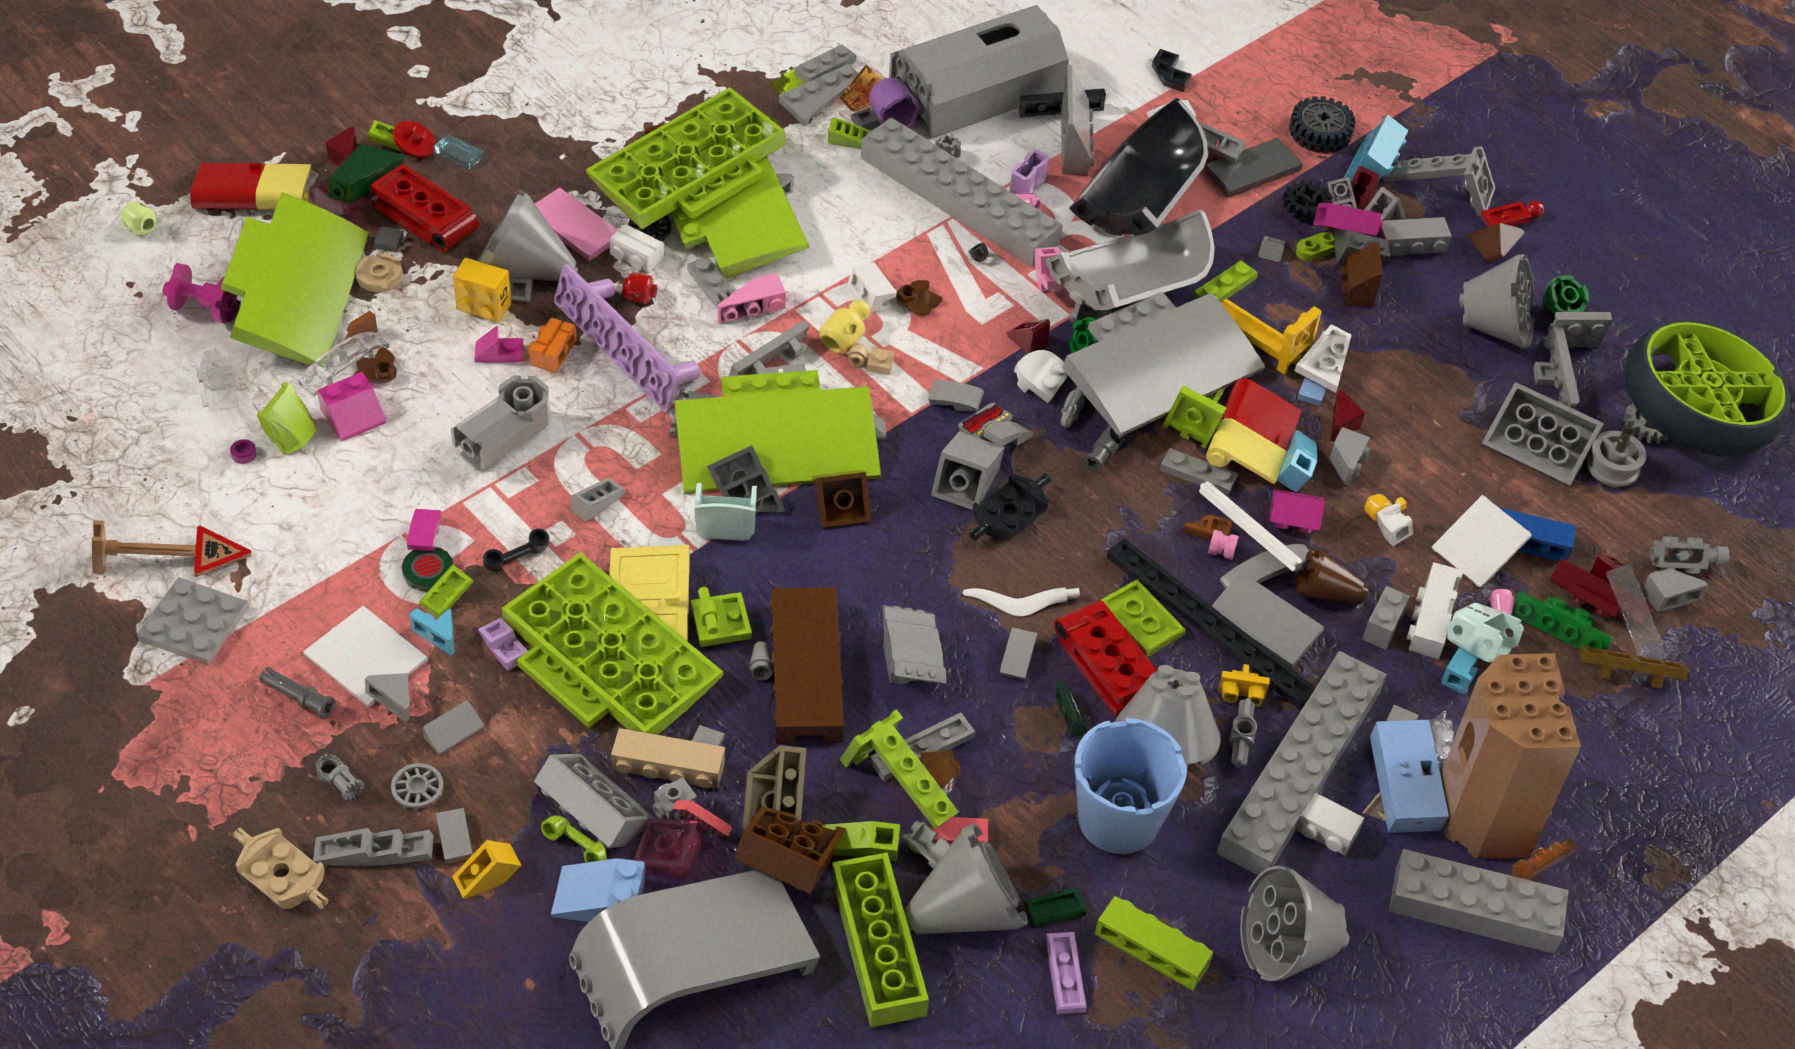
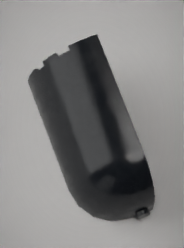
M1174 98L1160 108L1118 147L1069 209L1088 225L1092 226L1094 224L1105 229V233L1112 235L1133 234L1134 236H1139L1157 229L1204 168L1208 157L1207 140L1201 125L1193 113L1179 98Z

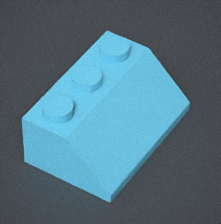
M1387 115L1363 139L1344 178L1349 177L1350 181H1352L1359 165L1379 174V179L1382 176L1387 177L1393 169L1391 164L1400 155L1398 151L1401 150L1407 141L1404 138L1408 129Z

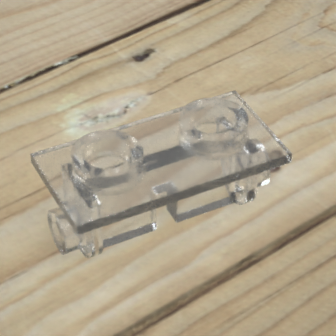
M1445 711L1429 721L1438 765L1443 768L1451 746L1449 745L1453 743L1455 729L1452 721L1446 719Z

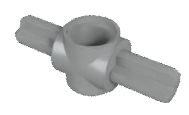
M1249 698L1239 702L1238 715L1233 719L1229 737L1230 745L1233 747L1231 764L1235 765L1236 768L1247 765L1248 752L1254 746L1257 723L1253 719L1255 703Z

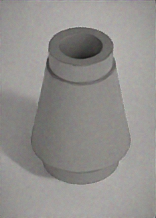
M757 642L754 645L748 667L752 677L757 680H767L774 672L770 646L766 642Z

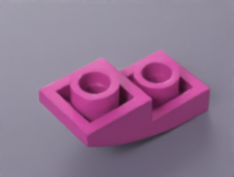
M415 509L408 534V550L434 551L435 538L439 531L441 510Z

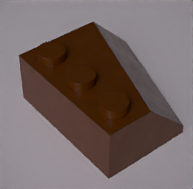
M762 806L744 830L734 859L741 861L745 866L754 867L767 873L771 878L780 879L791 884L797 890L806 891L811 894L828 868L846 828L836 826L835 830L821 827L822 822L812 819L811 823L798 821L794 814Z

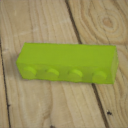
M1114 896L1097 922L1095 935L1194 991L1210 966L1213 951L1209 950L1206 945L1201 942H1195L1185 936L1180 930L1165 925L1154 915L1144 913L1127 900Z

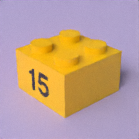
M464 258L453 275L456 310L500 322L511 305L509 271Z

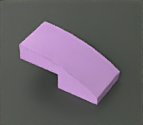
M501 617L478 629L479 634L489 649L507 671L517 667V659L528 652L516 639L514 630Z

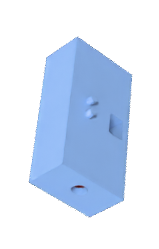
M1429 720L1376 722L1370 735V741L1388 833L1441 831L1449 818Z

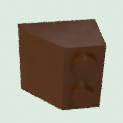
M1374 242L1347 257L1345 266H1341L1340 279H1344L1341 294L1345 296L1346 305L1374 306L1382 278L1379 242Z
M855 470L812 476L815 503L822 528L871 522L865 471Z

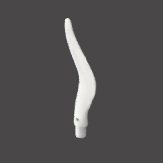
M1064 587L1016 599L989 590L973 588L964 590L963 595L980 599L1010 615L1024 617L1049 605L1067 602V599L1080 598L1079 588L1065 589Z

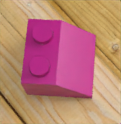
M363 372L317 390L320 410L341 441L387 423L374 389Z
M1273 489L1269 520L1274 522V527L1289 529V525L1299 527L1298 531L1313 534L1314 530L1320 531L1325 500L1322 497Z

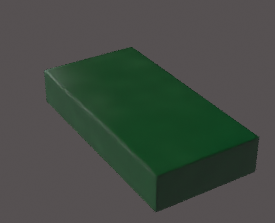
M1078 887L1027 899L1024 902L1033 928L1086 916L1087 912Z

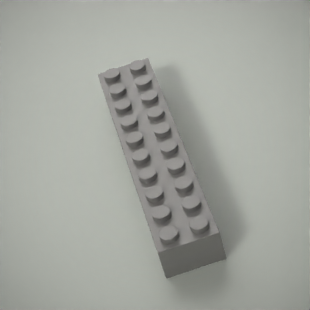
M892 117L862 138L861 159L1028 266L1033 267L1035 265V249L1057 247L1060 245L1063 227L1061 223Z
M1341 651L1338 652L1223 833L1217 851L1218 855L1256 875L1276 864L1295 833L1303 811L1315 793L1318 794L1379 696L1387 674Z

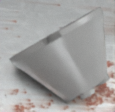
M1519 254L1468 282H1464V293L1460 294L1459 301L1460 307H1464L1465 310L1463 314L1464 327H1470L1518 347L1527 348L1531 344L1535 318H1530V305H1535L1534 285L1529 261L1527 258H1522L1524 254Z
M1169 665L1158 667V671L1154 672L1115 720V722L1125 721V718L1139 719L1165 730L1181 747V754L1185 764H1187V769L1188 764L1200 762L1203 765L1214 758L1220 747V732L1200 682V675L1196 672L1174 669Z
M1272 866L1262 871L1253 881L1248 890L1252 892L1248 907L1243 906L1240 935L1246 961L1251 970H1256L1261 975L1260 978L1267 981L1284 980L1334 957L1341 948H1345L1348 945L1349 934L1346 931L1344 906L1334 902L1296 871L1284 866Z

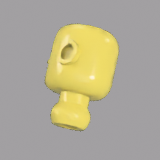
M855 300L850 304L849 309L839 308L834 311L820 328L819 336L823 345L838 354L849 352L850 347L856 344L865 334V325L862 320L870 316L871 310L868 304L862 300Z

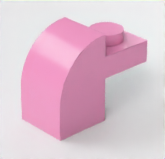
M1058 247L1035 249L1036 277L1041 291L1059 292L1064 289L1063 285L1059 286L1055 281L1045 260L1062 253Z

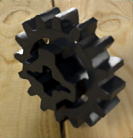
M1303 180L1300 181V184L1292 182V187L1287 186L1286 191H1284L1283 207H1288L1287 213L1293 212L1294 218L1302 216L1303 221L1306 218L1314 221L1318 203H1332V200H1330L1331 194H1327V188L1321 189L1320 183L1313 185L1312 181L1305 183Z

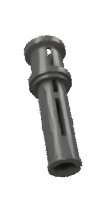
M266 667L265 671H262L259 681L296 700L300 708L304 710L310 709L317 713L320 719L328 718L335 708V698L331 696L326 697L318 693L315 687H304L270 667Z

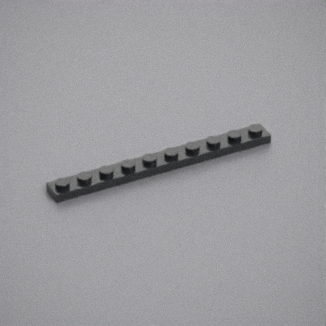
M1123 538L1107 551L1106 558L1134 580L1138 579L1148 591L1239 663L1249 665V670L1252 673L1258 674V676L1270 678L1269 686L1296 708L1300 709L1306 704L1316 687L1132 543Z

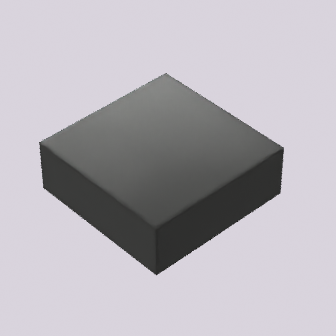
M871 108L851 114V121L855 125L868 130L881 125Z
M380 227L374 241V248L397 252L404 237L403 230Z

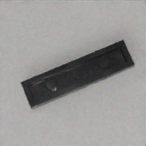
M1105 89L1084 90L1089 99V109L1103 111L1106 99ZM1064 92L1021 95L1018 109L1020 118L1061 114Z

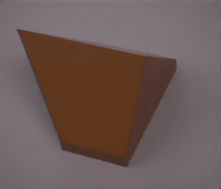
M1498 223L1467 236L1486 263L1504 257L1524 234V231L1517 227Z

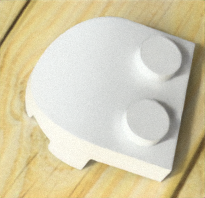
M1038 350L1025 355L1016 364L1014 373H1017L1019 380L1017 385L1024 393L1030 389L1048 403L1068 377V374L1062 368L1064 361L1046 350Z

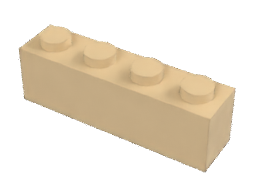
M619 728L611 753L612 770L623 774L633 773L644 775L651 779L660 778L671 780L672 782L683 777L688 784L698 785L702 788L718 789L725 765V747Z

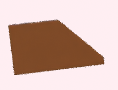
M1209 514L1197 522L1184 524L1183 532L1211 540L1214 530L1222 531L1224 535L1229 536L1234 522Z

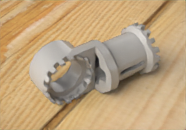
M326 754L317 760L316 770L318 778L322 782L336 786L342 792V797L345 800H352V798H355V795H359L358 792L361 793V790L364 788L363 781L357 780L349 772V767L335 755L332 756V754L330 756ZM332 764L336 766L329 774L321 771L325 765Z

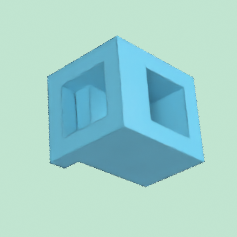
M1459 647L1447 666L1441 683L1465 695L1470 682L1473 681L1478 671V668L1475 667L1478 657Z

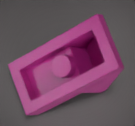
M495 326L476 341L474 360L475 362H523L524 339L499 338L498 326Z

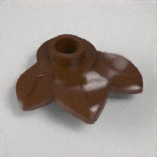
M916 280L910 285H903L896 294V299L900 304L908 306L910 311L918 315H930V308L937 307L943 300L941 296L928 290L930 284L928 280Z
M383 347L377 351L375 358L356 357V366L359 371L353 375L363 372L369 382H390L397 376V369L394 366L395 357L389 350Z

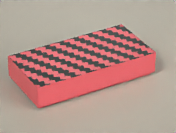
M692 800L676 801L673 810L714 836L728 837L732 830L729 824Z

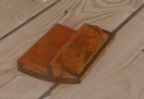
M1570 838L1562 844L1558 841L1546 849L1540 847L1527 861L1521 859L1511 867L1512 873L1510 876L1531 880L1570 856L1578 846Z

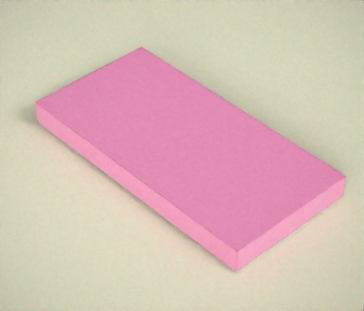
M561 188L535 203L560 240L588 261L610 248L611 237L616 232H619L617 228Z

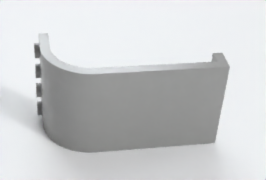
M760 870L641 894L620 901L599 913L581 930L569 955L570 965L579 976L581 990L587 994L591 1003L592 1014L598 1018L602 1036L605 1041H608L611 1049H623L634 1025L649 1011L671 999L799 968L802 976L812 974L820 959V955L781 880L771 878L767 873Z

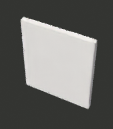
M1482 495L1432 546V549L1456 569L1463 570V575L1481 589L1525 544L1532 534Z

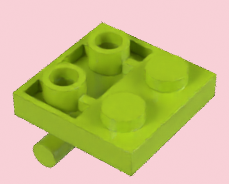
M701 587L698 590L700 599L690 600L700 647L752 639V631L741 592L710 597L708 588Z

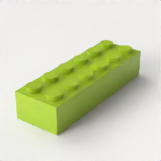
M888 853L833 862L832 884L870 1028L927 1017L929 998Z

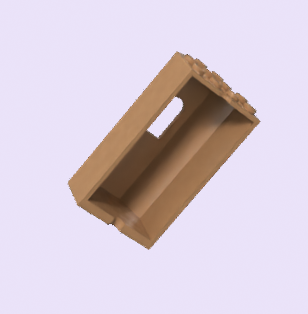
M1555 653L1499 655L1476 682L1440 775L1449 818L1443 827L1444 836L1453 843L1457 841L1468 849L1467 852L1476 859L1531 856L1581 748L1570 706H1566L1559 700V697L1564 696L1566 692Z

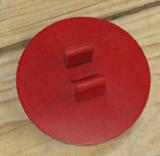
M402 121L393 129L392 136L395 144L407 155L416 158H426L434 152L436 148L435 138L420 123Z

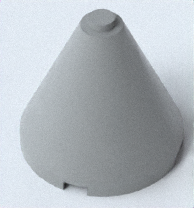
M519 189L478 261L508 270L509 278L559 282L562 267L566 264L577 272L578 268L575 267L577 262L530 196Z
M975 823L961 830L905 907L904 912L910 932L914 930L916 934L1017 930L1028 924L1025 911L1017 913L1016 907L1021 900L1005 867L990 842L986 844L984 841H979L977 837L983 835V832Z

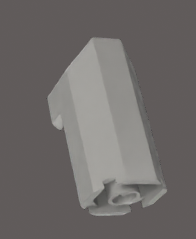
M520 375L512 376L499 385V396L451 428L452 443L455 448L460 445L463 450L460 456L476 471L481 468L482 470L486 469L549 425L551 416L548 386L536 376H528V379H521Z

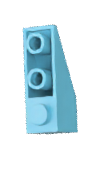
M1298 430L1293 434L1277 481L1295 493L1311 478L1316 466L1317 444L1315 441Z

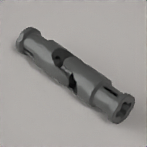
M1109 425L1094 443L1091 453L1086 454L1083 458L1085 467L1095 473L1100 472L1104 468V462L1113 456L1125 439V434L1119 437Z

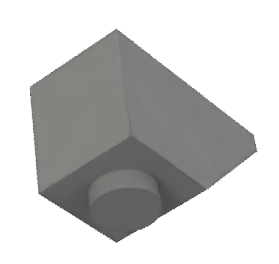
M1668 569L1651 573L1647 577L1642 592L1657 613L1701 600L1708 584L1701 579Z

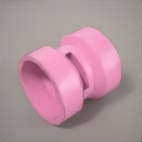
M1214 530L1208 554H1222L1226 559L1233 560L1239 536L1233 534L1226 536L1222 531Z

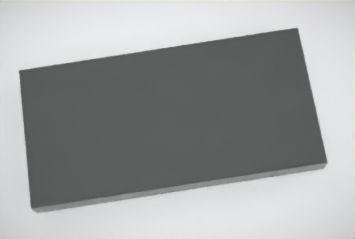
M1277 137L1243 150L1235 163L1224 158L1207 163L1205 171L1231 197L1300 171L1303 164Z

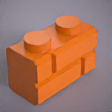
M555 318L549 319L546 326L542 325L539 329L537 340L532 341L528 347L531 365L556 373L577 341L576 326L568 322L562 323L561 320Z

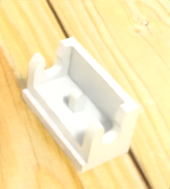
M869 263L852 267L848 285L859 300L868 304L871 310L870 314H873L874 311L889 308L891 306L890 303H883V301L896 297L897 292L877 265Z

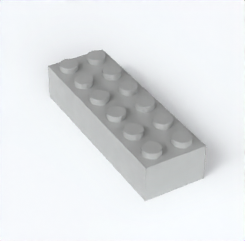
M1403 849L1396 866L1389 912L1555 954L1564 935L1568 890Z

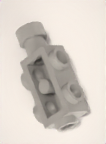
M1663 536L1662 541L1654 540V544L1650 548V560L1652 565L1661 567L1660 571L1668 569L1676 571V568H1685L1686 573L1699 574L1701 569H1708V563H1712L1714 566L1726 567L1729 562V549L1723 546H1716L1714 549H1710V544L1704 543L1703 538L1687 537L1686 542L1678 541V537ZM1665 549L1668 550V555L1666 557H1664ZM1692 550L1693 555L1689 558L1688 551Z

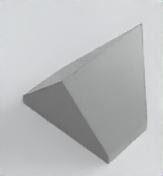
M1384 187L1380 188L1365 209L1381 213L1383 221L1406 219L1401 200Z

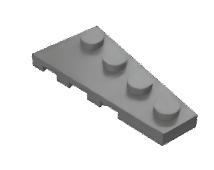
M847 64L780 94L779 103L803 126H806L809 123V119L813 116L817 117L822 113L823 108L827 105H833L836 102V98L840 95L844 96L861 83V75L851 65Z

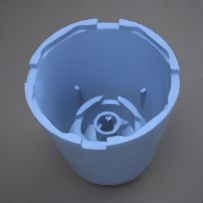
M1125 718V721L1110 723L1105 721L1098 724L1081 739L1074 761L1078 821L1085 837L1096 847L1110 853L1130 854L1144 849L1155 839L1182 791L1187 775V764H1185L1181 754L1182 749L1169 733L1147 721Z

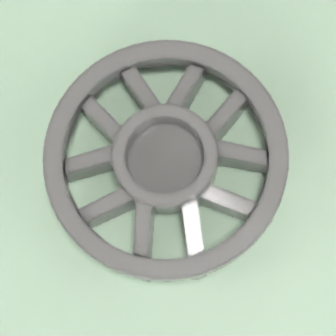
M423 763L410 764L400 769L393 777L391 782L392 795L403 808H412L414 811H418L419 808L436 804V800L442 796L443 778L440 772L431 765ZM418 769H423V770H428V771L425 772L424 774L420 775ZM415 770L416 775L410 777L408 771ZM404 774L406 780L398 781ZM432 775H435V776H436L435 778H432V779H430V780H427V779L430 778ZM437 783H439L438 789L433 787ZM396 787H406L404 789L396 790ZM427 792H431L435 795L431 797L427 794ZM412 797L416 798L415 803L410 802Z

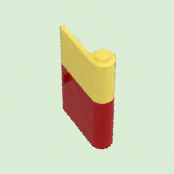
M201 163L191 187L192 209L275 210L281 192L310 203V193L306 192L305 187L312 165Z
M1241 378L1233 386L1225 406L1226 410L1206 453V459L1211 465L1216 467H1224L1231 460H1234L1274 484L1277 481L1302 410L1252 380Z

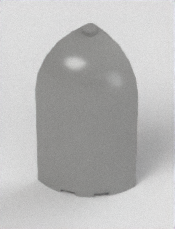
M1198 210L1159 225L1157 229L1143 235L1134 236L1131 234L1072 252L1066 251L1045 260L1055 281L1059 286H1064L1070 293L1069 297L1080 305L1085 304L1093 307L1094 310H1109L1148 298L1160 292L1164 293L1198 282L1207 276L1213 264L1215 247L1206 213L1203 210Z

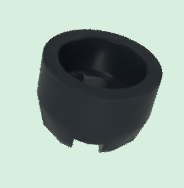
M984 242L975 245L968 251L971 257L978 262L986 260L989 253Z

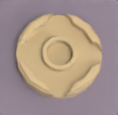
M376 254L377 257L372 258L370 256L365 257L356 267L357 282L362 288L376 293L387 292L401 283L403 268L397 258L387 254Z

